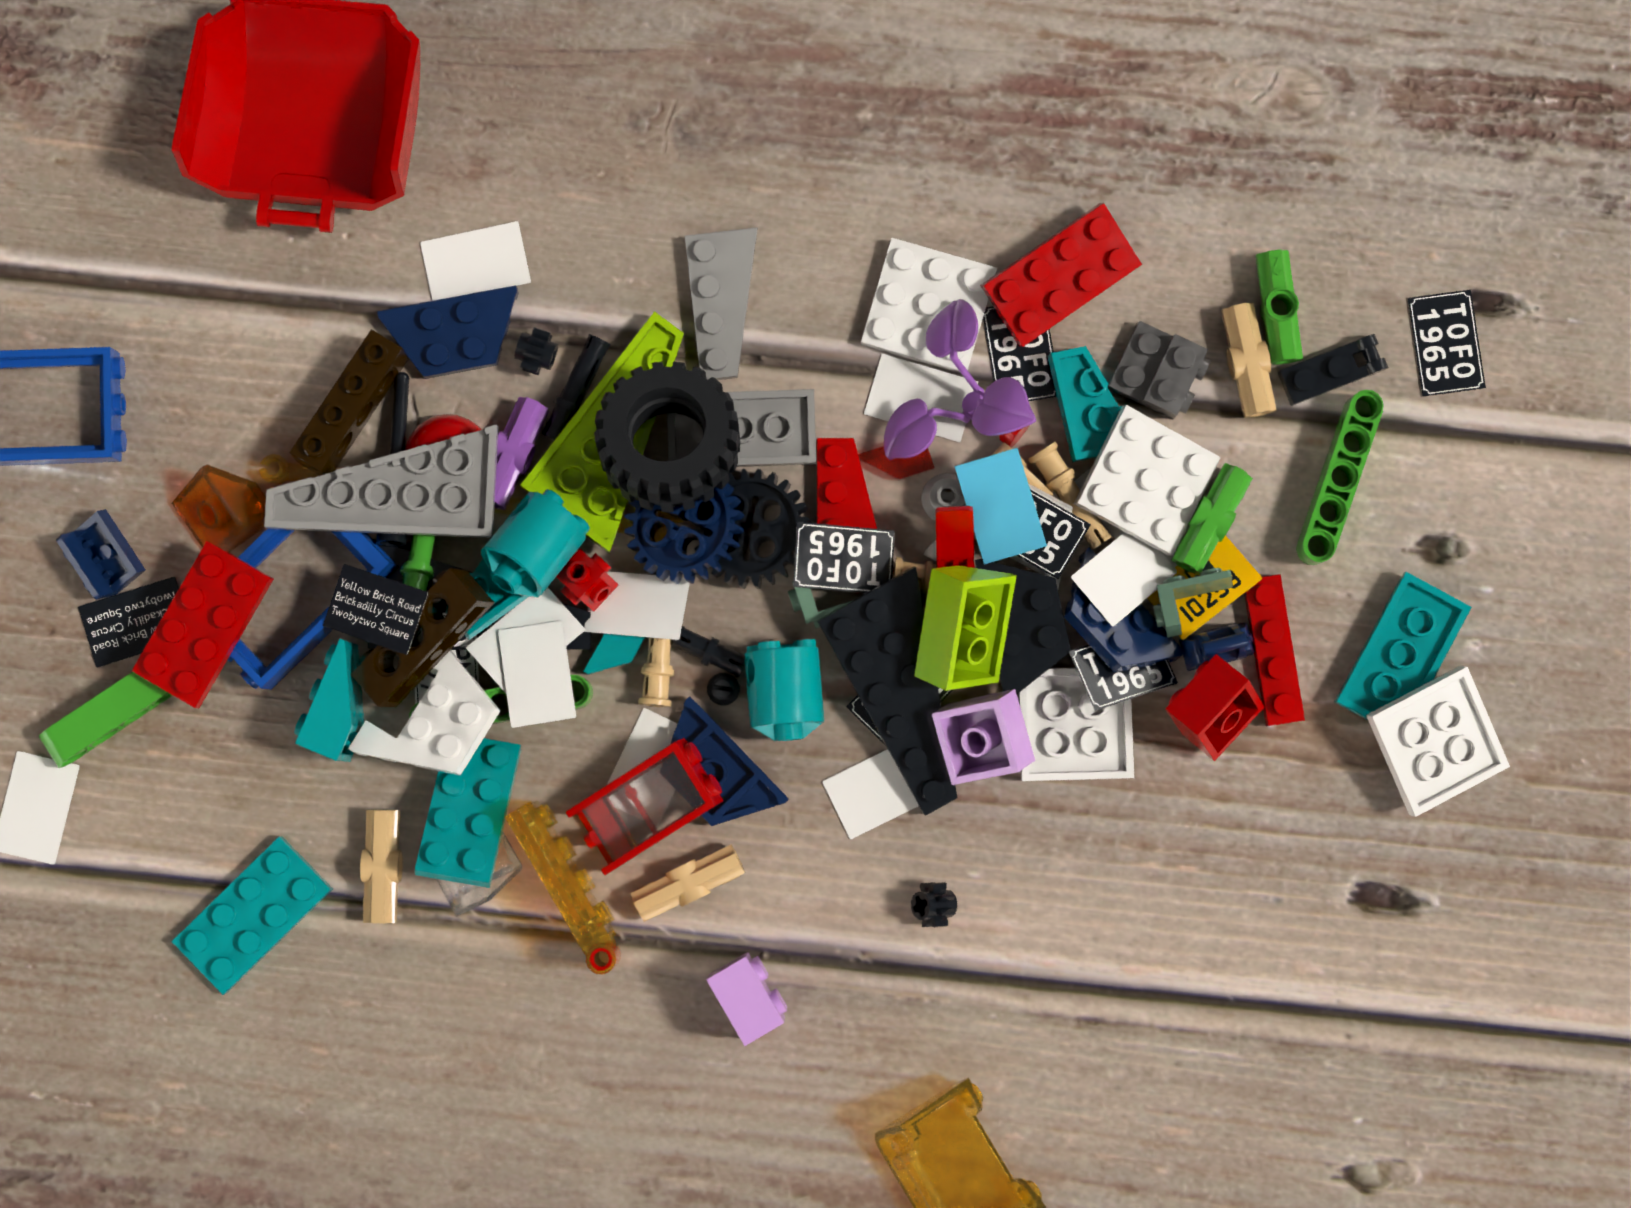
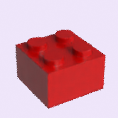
M1215 654L1210 661H1205L1198 667L1194 678L1185 688L1177 690L1172 695L1169 705L1165 710L1182 735L1213 761H1216L1265 706L1249 679Z

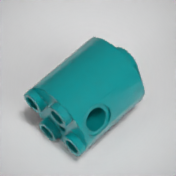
M546 489L543 494L529 492L481 549L482 558L490 568V578L505 592L538 598L586 540V533L590 530L588 523L581 517L572 515L571 512L563 507L564 501L552 490Z
M815 639L796 640L792 644L781 645L780 641L759 642L758 645L746 647L747 652L744 654L750 728L757 730L773 741H792L804 739L824 723L819 648L816 647Z

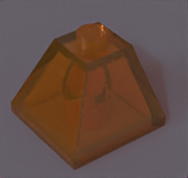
M208 464L200 468L171 503L202 548L206 541H210L231 552L264 528L266 495H264L257 483Z

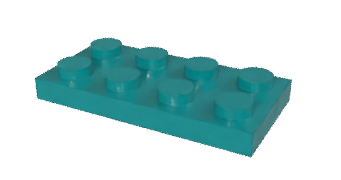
M1404 572L1334 702L1368 720L1367 714L1434 680L1472 607L1416 576Z
M483 738L461 775L438 771L415 865V875L490 888L520 759V744Z
M279 836L171 942L222 995H225L311 912L333 888L283 836Z

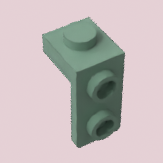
M1212 568L1201 572L1200 576L1185 579L1184 576H1174L1163 581L1164 584L1157 585L1160 604L1153 605L1157 627L1165 626L1167 638L1182 635L1175 600L1232 588L1231 570L1222 571L1221 568Z
M794 587V589L788 591L794 612L801 610L805 623L813 622L815 629L820 628L817 622L818 619L849 603L846 602L818 612L810 588Z

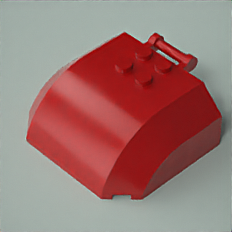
M229 0L230 5L212 16L208 12L197 20L172 142V152L183 177L225 198L258 201L256 211V224L258 227H270L271 224L319 228V231L324 233L333 232L335 208L373 211L404 196L418 111L420 41L411 30L408 32L398 21L396 13L388 5L341 0ZM273 202L321 206L320 213L277 210L272 209Z

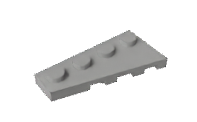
M758 228L685 236L699 368L705 370L707 380L711 377H715L717 380L738 378Z

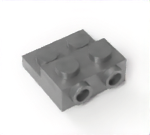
M1139 321L1112 376L1108 389L1174 419L1179 411L1186 414L1195 394L1190 392L1189 389L1195 378L1200 381L1203 379L1211 361L1205 358L1208 349L1177 334L1172 336Z

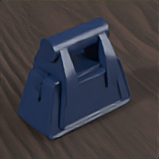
M1246 622L1192 634L1184 640L1179 639L1180 646L1185 651L1183 658L1187 671L1198 669L1202 663L1210 661L1215 654L1227 663L1255 654L1252 643L1253 637L1249 632Z

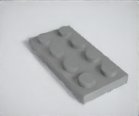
M814 389L727 392L734 402V411L737 412L739 424L740 452L737 453V467L817 464ZM667 413L668 461H673L687 456L699 445L703 438V429L695 420L688 416Z

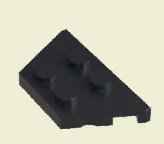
M983 559L975 560V566L978 569L1011 573L1017 576L999 677L1002 691L1015 689L1016 694H1018L1071 651L1056 579L994 562L984 565Z

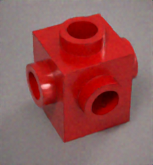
M581 549L570 558L556 576L564 584L560 591L573 604L577 605L582 601L593 612L619 584L607 574L611 567L597 553L590 558Z

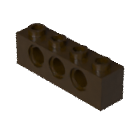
M370 330L289 452L297 463L318 476L335 472L395 381V376L401 372L407 363L408 358L402 347L374 330Z
M449 568L439 573L433 579V586L428 591L407 655L377 645L376 648L367 651L359 659L360 665L351 675L378 707H397L495 603L467 570ZM446 602L448 605V612L444 617L442 614L443 604ZM420 628L423 631L421 643L418 642L417 638ZM395 655H397L398 657V666L396 670L393 666V659Z

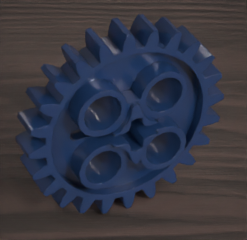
M729 483L723 489L715 487L713 489L714 497L706 503L700 498L694 501L695 508L684 511L683 505L673 507V512H665L685 522L689 520L697 527L713 531L711 537L702 535L686 526L679 527L671 520L657 517L656 512L662 511L659 505H654L652 510L641 508L638 500L629 502L636 510L635 513L625 514L624 518L632 522L633 526L626 528L624 533L630 537H635V539L627 544L631 550L638 551L634 559L640 564L646 562L644 570L650 574L657 570L656 577L663 581L670 574V580L675 584L680 583L683 575L687 582L694 584L695 573H698L707 580L709 579L707 569L709 567L720 572L722 569L718 560L722 557L725 560L731 561L732 557L727 552L728 547L739 548L740 546L733 539V534L744 533V529L735 524V521L744 518V514L739 510H733L741 503V500L736 496H730L734 488ZM714 505L712 517L702 521L701 515L703 510L708 506ZM666 526L667 532L664 539L655 542L656 531ZM699 539L698 550L694 554L687 555L689 543Z

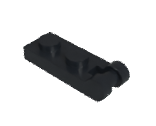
M1375 334L1368 335L1355 342L1280 370L1278 376L1290 405L1294 406L1388 369L1385 358H1380L1376 348L1379 343ZM1362 352L1367 364L1357 367L1353 355Z

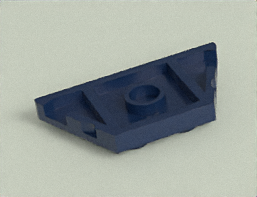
M515 285L378 311L377 315L425 379L497 366L502 352V343L510 325V316L514 302L517 300L519 292Z
M1090 547L1079 556L1080 569L1097 555ZM1073 581L1071 587L1072 597L1067 603L1064 618L1113 672L1129 670L1133 666L1140 668L1152 666L1156 662L1164 660L1175 662L1185 654V651L1172 637L1167 638L1166 630L1163 627H1157L1156 619L1142 604H1139L1112 627Z
M689 696L685 700L671 744L682 738H685L687 743L692 742L702 756L700 764L707 775L712 774L722 788L720 796L723 802L701 816L711 826L786 803L789 798ZM676 755L664 761L660 773L693 808L704 803V800Z

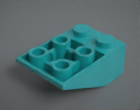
M339 639L337 645L332 644L327 651L324 665L328 667L323 679L318 678L315 681L309 695V699L313 702L308 714L303 713L300 716L294 734L298 735L295 744L335 761L351 762L354 752L348 748L364 724L362 687L351 675L360 665L359 649L357 644Z

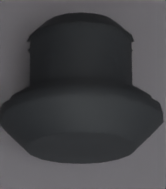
M728 673L714 675L707 685V694L710 700L721 706L733 703L738 698L740 692V685L737 679Z

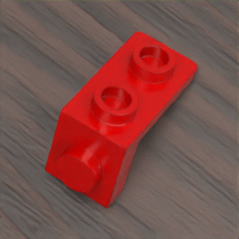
M973 507L936 508L937 568L950 566L975 568Z

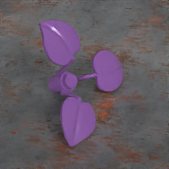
M963 299L951 302L935 316L926 332V346L930 353L936 357L942 358L950 354L951 361L972 387L973 392L968 393L964 397L962 413L939 408L928 410L926 403L918 398L909 400L899 406L890 417L884 434V451L889 460L910 458L925 451L931 445L936 435L937 424L934 418H932L934 416L958 419L964 423L972 420L974 428L986 436L1011 433L1036 422L1027 393L1019 381L1010 377L1001 378L991 383L984 393V389L977 384L958 358L957 352L970 349L974 345L978 334L976 313L973 307Z

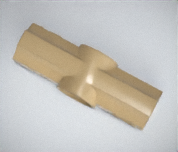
M1254 303L1237 304L1224 308L1221 311L1229 346L1226 353L1231 378L1236 380L1244 418L1258 417L1277 410L1269 377L1271 372L1270 354L1266 342L1261 340Z
M366 810L365 849L362 850L360 860L361 882L364 883L363 923L397 922L398 883L401 882L403 872L402 851L399 850L400 810Z
M731 844L698 861L693 859L665 873V877L654 882L652 881L630 894L643 922L678 905L683 907L711 893V889L740 877L745 871Z

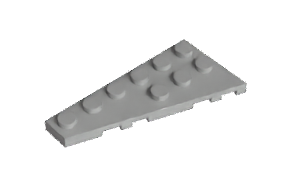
M498 425L489 426L483 430L466 435L461 434L450 437L451 439L434 444H425L369 460L367 463L353 467L348 466L337 469L335 472L314 478L309 477L266 489L264 527L267 529L491 538L494 526Z

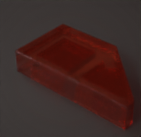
M884 446L858 454L861 462L899 481L934 470L935 468L928 448L914 457L896 458L893 460H889L886 457Z

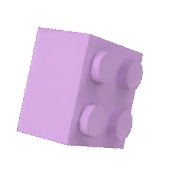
M1015 689L951 702L932 713L952 785L1017 773L1035 761Z
M748 952L712 972L706 979L744 1046L784 1024L785 1015L783 1013L788 1008L778 989L770 991L764 981L768 978L769 974L760 958L756 956L752 959Z

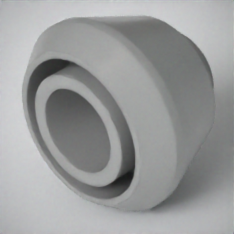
M950 473L936 475L923 488L922 506L926 514L935 521V510L938 507L966 506L957 475Z

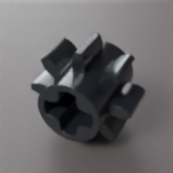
M534 327L532 335L524 332L521 334L515 349L514 358L522 361L520 368L523 371L539 375L541 368L551 370L558 352V344L551 342V332Z
M921 883V892L913 895L911 910L915 918L922 920V927L948 926L947 918L956 914L957 899L951 890H946L947 883Z

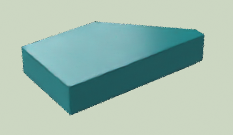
M604 634L583 672L590 675L632 663L646 637Z

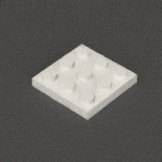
M891 238L861 345L960 373L951 361L950 354L939 358L931 354L927 349L926 332L928 326L935 316L947 305L958 299H963L973 307L976 313L979 333L988 302V297L980 285L995 276L997 268ZM976 340L970 349L957 352L958 358L967 370Z
M1125 405L1121 407L1074 504L1170 556L1174 554L1221 457L1130 406Z
M1459 666L1366 715L1406 809L1411 816L1416 817L1510 767L1469 669L1466 666Z
M1076 668L1048 669L1018 693L1020 708L1035 757L1034 762L1021 770V781L1134 778L1131 699L1095 711Z

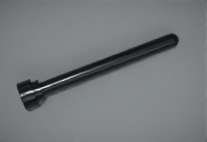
M405 372L397 373L394 381L390 454L405 450L409 376ZM377 533L376 543L387 547L406 546L407 534Z

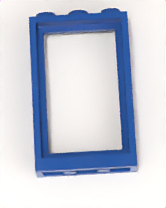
M111 347L0 351V369L100 366L101 445L0 448V466L122 462L121 452L126 451L127 438L125 431L121 430V416L126 413V399L124 394L121 393L120 379L125 378L126 367L124 358L120 357V353Z
M266 529L238 558L257 568L295 530ZM331 531L363 564L367 572L387 578L398 567L368 533ZM329 607L267 667L241 639H239L228 661H236L243 669L240 675L251 687L272 690L333 630L323 626Z

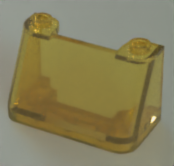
M969 1078L956 1082L876 1132L875 1141L879 1151L913 1208H1046L1041 1200L1042 1194L1034 1182L1026 1181L1023 1178L1013 1179L977 1119L976 1115L983 1108V1095L979 1088L971 1083Z

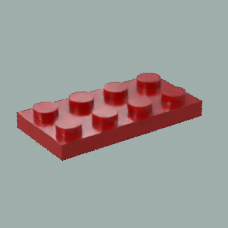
M1099 203L980 286L1019 347H1024L1140 267L1142 263L1106 205Z
M206 541L133 667L132 672L193 708L199 709L274 578L216 544Z

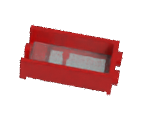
M685 738L675 741L565 812L569 818L578 815L588 831V834L583 836L585 843L591 849L597 846L608 864L601 869L604 876L723 802L720 796L722 788L712 774L707 775L700 764L702 756L692 742L687 743Z

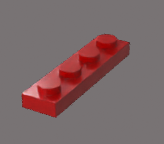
M1281 574L1265 576L1244 593L1250 633L1253 637L1252 643L1255 651L1254 657L1261 699L1265 706L1263 709L1266 726L1305 721Z

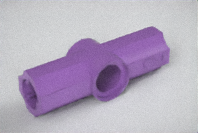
M528 397L518 398L504 431L498 433L495 509H506L520 476L525 475L535 454V442L549 413L547 407Z

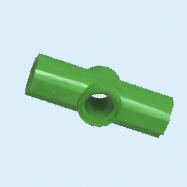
M1279 249L1259 253L1255 258L1262 302L1260 305V315L1265 325L1271 365L1290 364L1303 360L1297 317L1299 301L1294 293L1289 251ZM1275 299L1283 301L1287 306V314L1284 316L1275 314L1271 308V301Z
M1227 463L1223 464L1206 497L1203 496L1188 523L1190 526L1174 552L1171 561L1176 563L1178 567L1196 575H1200L1217 543L1223 540L1236 517L1234 512L1250 486L1253 478L1246 471L1237 466Z

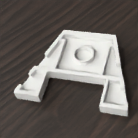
M423 631L418 636L419 643L423 639ZM450 650L433 668L438 671L437 675L397 738L366 720L348 749L362 756L367 755L381 758L382 760L415 765L416 767L461 775L500 713V710L474 677L463 667L452 650Z

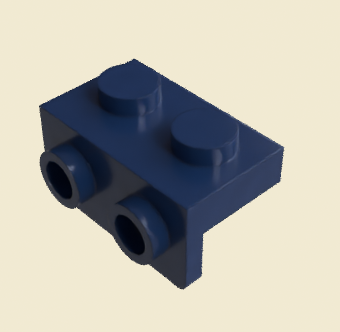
M106 509L96 511L76 530L61 534L56 539V542L63 551L64 557L72 564L83 581L85 589L96 600L118 594L146 571Z

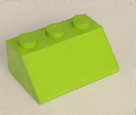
M965 566L932 568L914 676L945 691L998 683L1017 576L1011 573Z

